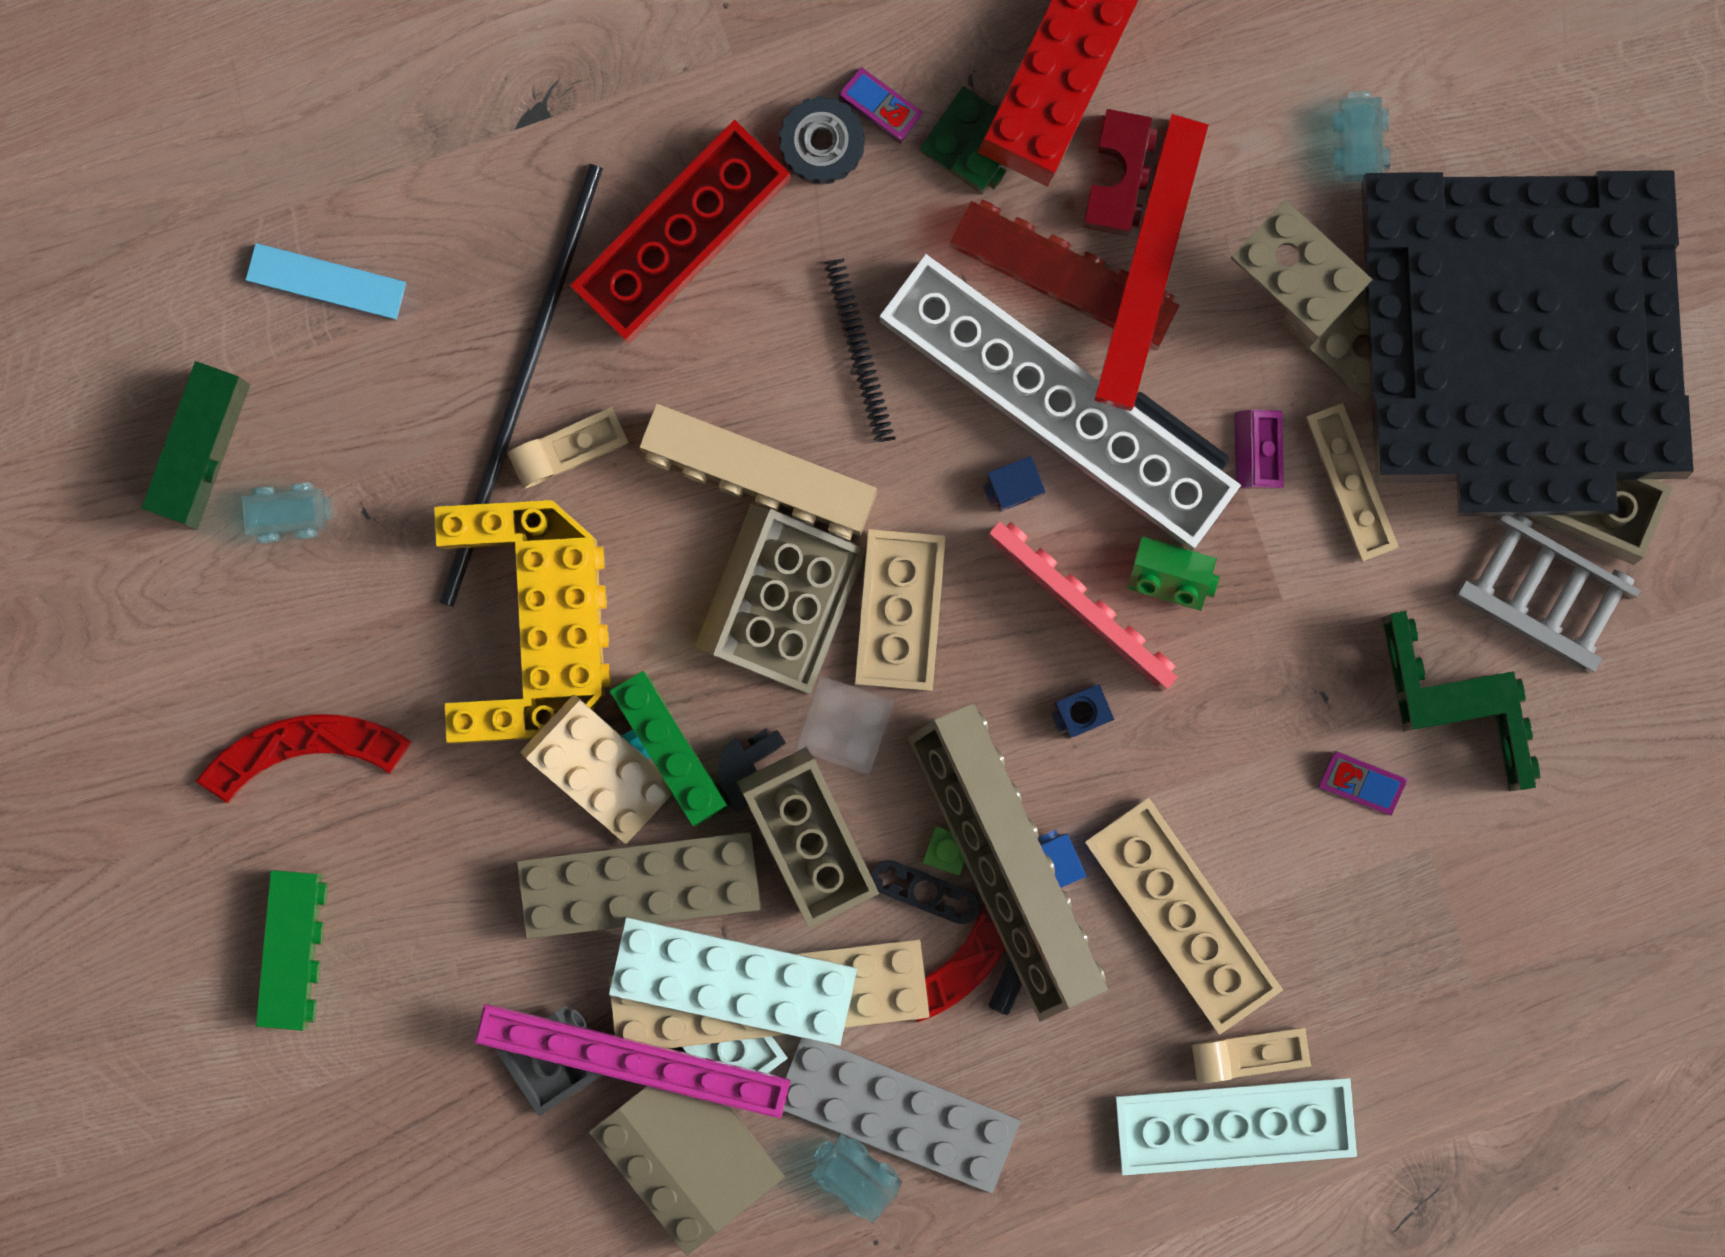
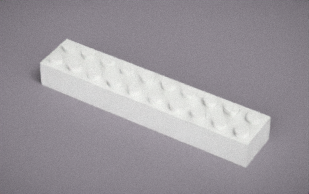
M925 254L880 315L879 322L1191 551L1195 549L1241 486L1134 407L1132 411H1127L1094 401L1099 380L927 254Z

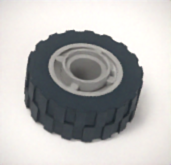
M816 96V99L810 100L808 98L803 100V103L800 105H795L791 109L790 114L785 116L782 122V129L779 132V146L786 164L801 179L811 181L814 184L835 183L836 180H843L852 170L856 169L864 153L865 136L860 119L851 110V107L832 97L829 99L824 98V96ZM818 131H827L833 136L832 145L826 150H817L811 145L812 137Z

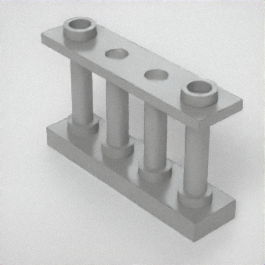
M1499 516L1495 523L1507 529L1479 580L1474 579L1472 584L1468 581L1462 582L1454 597L1587 673L1595 672L1603 658L1594 654L1597 649L1594 644L1621 596L1623 595L1630 600L1638 597L1641 590L1632 586L1635 580L1615 569L1611 574L1530 528L1533 522L1524 516ZM1521 537L1541 549L1513 599L1508 598L1505 603L1492 596L1495 591L1492 587ZM1555 556L1574 567V570L1547 618H1542L1538 622L1526 615L1529 610L1526 606ZM1590 576L1609 588L1581 637H1576L1574 641H1571L1560 634L1562 631L1560 625L1587 577Z

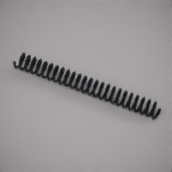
M845 259L825 261V264H828L825 270L829 272L827 278L832 279L829 282V285L833 286L831 292L836 294L833 300L839 301L835 305L836 308L840 309L837 314L843 316L839 320V322L844 324L841 329L847 331L844 337L850 338L846 342L847 345L851 346L848 352L854 353L850 357L851 360L855 361L852 366L858 368L854 374L861 375L856 381L862 383L858 388L865 390L861 393V396L866 398L863 404L869 405L865 411L872 412L867 418L873 420L869 426L876 427L871 432L877 435L873 440L875 442L895 440V436L881 438L893 433V429L878 431L892 424L890 421L877 423L889 418L890 415L874 416L888 409L886 406L873 408L885 403L886 400L870 401L882 396L883 392L867 394L882 386L880 384L866 386L878 381L879 378L863 379L877 372L875 369L862 371L874 366L875 363L859 364L871 359L873 356L870 354L856 357L871 349L869 347L855 349L867 344L868 340L852 342L866 336V333L849 335L864 328L863 325L848 327L860 322L862 318L845 320L860 313L859 310L844 312L856 307L858 304L841 305L855 299L856 296L838 298L854 290L853 288L837 290L851 284L850 280L834 283L850 275L848 273L833 275L846 270L847 266L830 268L844 262Z

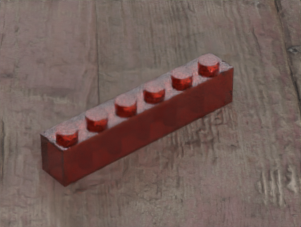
M981 200L979 204L973 201L970 202L950 241V248L1113 329L1128 271L1120 269L1117 274L1104 267L1106 261L1089 252H1085L1081 256L1069 250L1071 244L1066 240L1052 234L1047 239L1035 233L1037 227L1032 223L1016 217L1013 222L1001 216L1002 209L988 201ZM1166 290L1164 291L1150 348L1156 351L1180 306L1173 302L1175 296Z

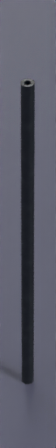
M588 164L472 505L489 504L603 171V168L597 165ZM474 547L457 548L439 600L440 603L454 607Z

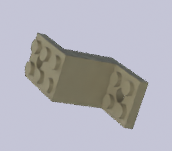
M1285 199L1230 259L1288 311L1280 324L1365 402L1371 396L1370 358L1357 356L1353 351V341L1360 336L1368 338L1367 297L1362 291L1373 279ZM1282 245L1294 247L1298 254L1297 262L1292 266L1281 265L1276 259L1277 248Z

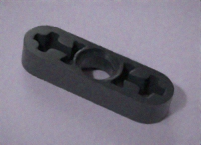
M882 861L876 865L872 872L874 884L881 894L957 924L971 922L979 912V901L973 892L896 861ZM889 866L896 868L895 875L904 880L907 879V872L915 874L916 877L908 887V897L899 895L903 887L896 884H891L889 889L883 888V880L878 878L880 870L887 871ZM924 880L932 882L937 889L936 898L927 904L920 903L914 896L915 886ZM943 887L952 889L947 896L952 899L960 900L962 895L969 897L968 904L973 906L972 912L970 914L963 913L962 917L959 918L954 915L955 908L944 904L943 912L936 910L935 907L943 897Z

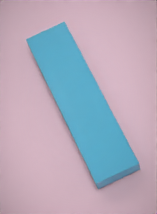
M255 243L246 281L396 321L407 284L401 280Z

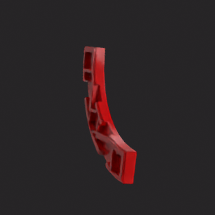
M335 714L296 716L258 728L222 751L205 768L195 782L229 804L250 780L264 770L291 758L318 753L341 754L362 759L391 774L413 741L378 723L356 717Z
M984 901L976 923L963 945L944 965L925 977L929 1018L949 1009L969 995L985 980L1006 950ZM928 1018L916 1019L918 1023Z

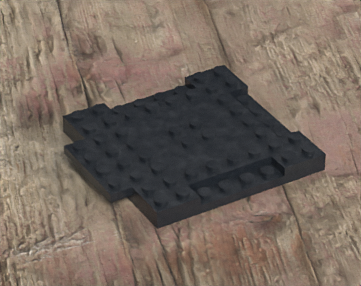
M1674 170L1597 171L1594 176L1443 177V172L1365 173L1361 181L1365 273L1373 279L1366 286L1376 483L1456 482L1458 516L1615 514L1618 511L1616 480L1687 479L1694 472L1689 395H1685L1676 262L1679 234Z

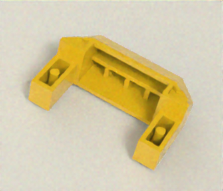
M553 500L434 507L436 546L440 549L515 545L523 699L444 703L446 742L457 744L532 740L574 694L590 709L594 710L605 697V687H611L610 663H604L603 648H609L608 624H602L601 609L607 608L606 586L599 585V570L605 569L604 547L597 546V540Z

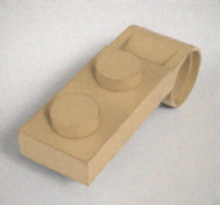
M610 407L542 439H535L510 450L507 454L523 489H526L629 444L613 407Z
M1305 1027L1192 1044L1197 1084L1311 1067Z

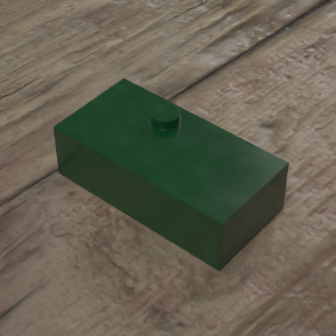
M197 361L194 362L141 509L198 530L250 387L249 383L237 375Z

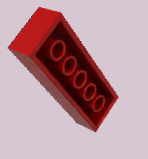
M1052 0L978 153L1048 187L1139 0Z
M734 119L570 285L573 292L629 345L791 181L790 173Z

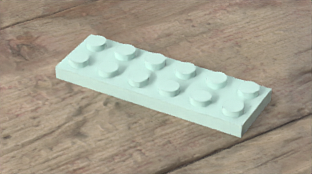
M626 917L609 995L840 1046L857 967Z
M1350 1078L1115 1096L1122 1175L1357 1157Z

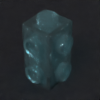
M1356 91L1348 93V98H1343L1339 103V109H1333L1332 114L1333 132H1340V147L1334 148V170L1341 171V181H1362L1365 173H1384V170L1390 169L1389 146H1383V131L1389 130L1388 108H1382V97H1372L1371 92Z
M311 482L291 484L290 491L275 493V487L251 489L252 495L241 496L245 535L250 538L256 537L257 544L279 542V535L295 533L296 540L318 538V531L328 530L327 520H333L331 497H325L324 491L320 488L314 489V485Z
M841 1133L833 1143L826 1140L813 1156L817 1163L811 1175L816 1179L817 1184L827 1193H834L846 1202L848 1209L854 1215L860 1218L865 1217L872 1224L897 1197L902 1180L898 1178L896 1171L888 1164L876 1161L868 1154L863 1144L856 1139H849Z

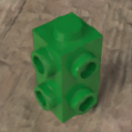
M1142 536L1127 589L1202 611L1206 596L1214 598L1220 575L1213 574L1217 558Z

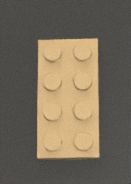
M868 529L855 685L933 691L946 536Z
M575 694L520 752L530 763L625 844L632 839L673 794L657 767Z

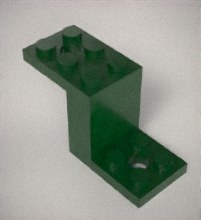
M1407 610L1382 617L1403 732L1495 715L1509 792L1536 788L1535 780L1540 779V768L1537 757L1530 756L1528 741L1533 740V732L1529 717L1523 718L1520 702H1525L1526 700L1522 679H1516L1515 672L1512 671L1421 688L1420 680H1425V669L1421 656L1415 657L1413 642L1418 641V632L1414 618L1408 619Z

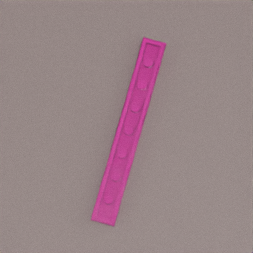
M484 1003L474 1042L779 1119L782 1117L791 1081L788 1078Z

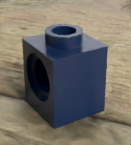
M1032 456L989 472L987 474L989 482L983 484L990 505L998 504L1001 512L1041 497L1046 492Z
M1100 684L1055 702L1057 711L1051 713L1059 733L1067 732L1070 739L1115 720ZM1084 702L1090 706L1092 716L1089 722L1078 724L1072 720L1070 709L1074 703Z

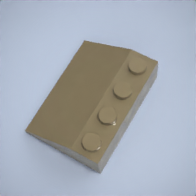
M750 504L694 649L811 694L866 554V549L770 508Z
M650 1086L643 1088L589 1132L686 1256L715 1235L785 1177L731 1106Z

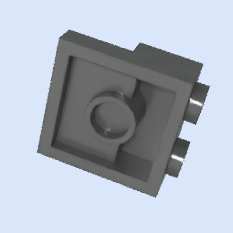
M567 1005L547 1017V1019L586 1028L583 1016L576 1010L570 1011ZM501 1049L496 1051L538 1116L543 1115L602 1076V1074Z

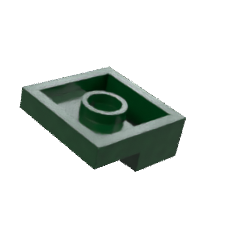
M963 86L919 148V151L982 195L988 186L995 190L1007 170L1002 168V164L978 153L999 107L997 105L992 106Z

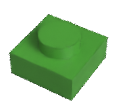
M935 826L923 863L960 876L965 861L951 831Z

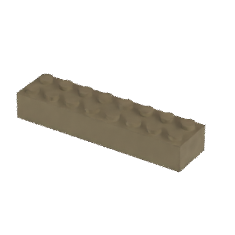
M973 703L933 720L908 737V741L1039 1022L1107 991L1105 973L1100 964L1095 962L1088 948L1089 940L1087 934L1082 927L1078 926L1073 916L1071 900L1067 893L1061 890L1055 877L1054 864L1051 858L1044 854L1038 841L1037 827L1027 817L1022 807L1020 791L1014 783H1011L1005 770L1004 757L1001 751L993 745L988 734V723L984 715L978 712Z

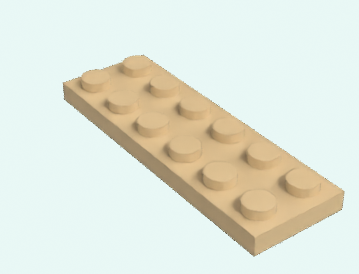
M1150 798L1145 799L1084 842L1218 1035L1283 991L1280 984Z

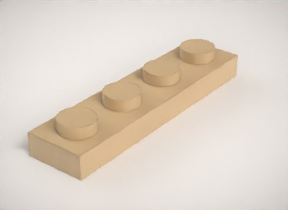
M1341 403L1307 416L1305 419L1360 561L1364 562L1398 549V543L1344 404Z

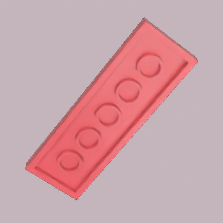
M999 521L988 535L987 539L1162 692L1171 686L1178 676L1172 672L1176 666L1159 651L1152 655L1142 646L1146 642L1142 635L1129 625L1125 629L1121 628L1113 621L1117 614L1101 600L1094 604L1083 594L1087 588L1071 574L1064 578L1054 569L1057 562L1041 548L1034 552L1025 544L1028 537L1024 532L1011 522L1005 526Z

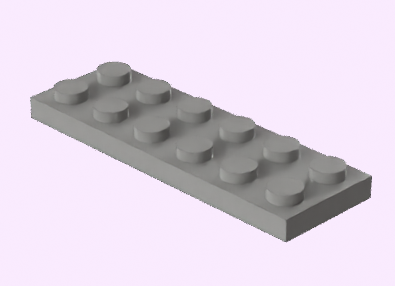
M803 1037L800 1040L786 1076L791 1081L784 1111L992 1194L1021 1123V1120L832 1044Z

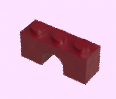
M1112 109L1106 110L1097 153L1116 157L1123 165L1124 178L1120 183L1111 187L1092 184L1083 228L1129 236L1131 227L1139 228L1143 205L1136 204L1139 189L1146 190L1150 167L1143 166L1146 151H1154L1158 129L1151 128L1153 117Z

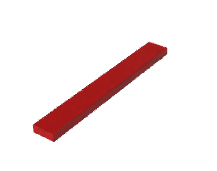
M1171 114L1094 398L1096 402L1127 411H1132L1134 408L1209 124Z

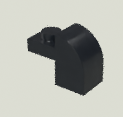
M768 728L762 730L748 740L751 747L744 750L739 740L735 738L722 752L718 765L719 781L737 812L748 806L737 781L757 772L758 770L754 764L787 744L778 730L772 734Z

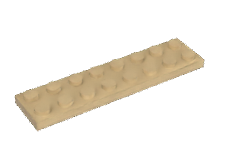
M920 939L798 953V955L857 967L844 1028L929 1018ZM613 975L609 976L610 988L612 984ZM611 996L616 1036L664 1048L787 1035L776 1031Z

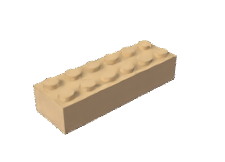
M657 403L640 445L641 451L646 455L645 459L648 464L669 471L670 466L673 465L683 469V477L703 485H705L707 479L719 483V491L739 499L742 498L743 493L756 497V505L770 508L777 512L779 507L792 511L791 516H793V519L814 527L816 521L829 525L828 533L850 541L852 535L861 536L877 495L876 487Z

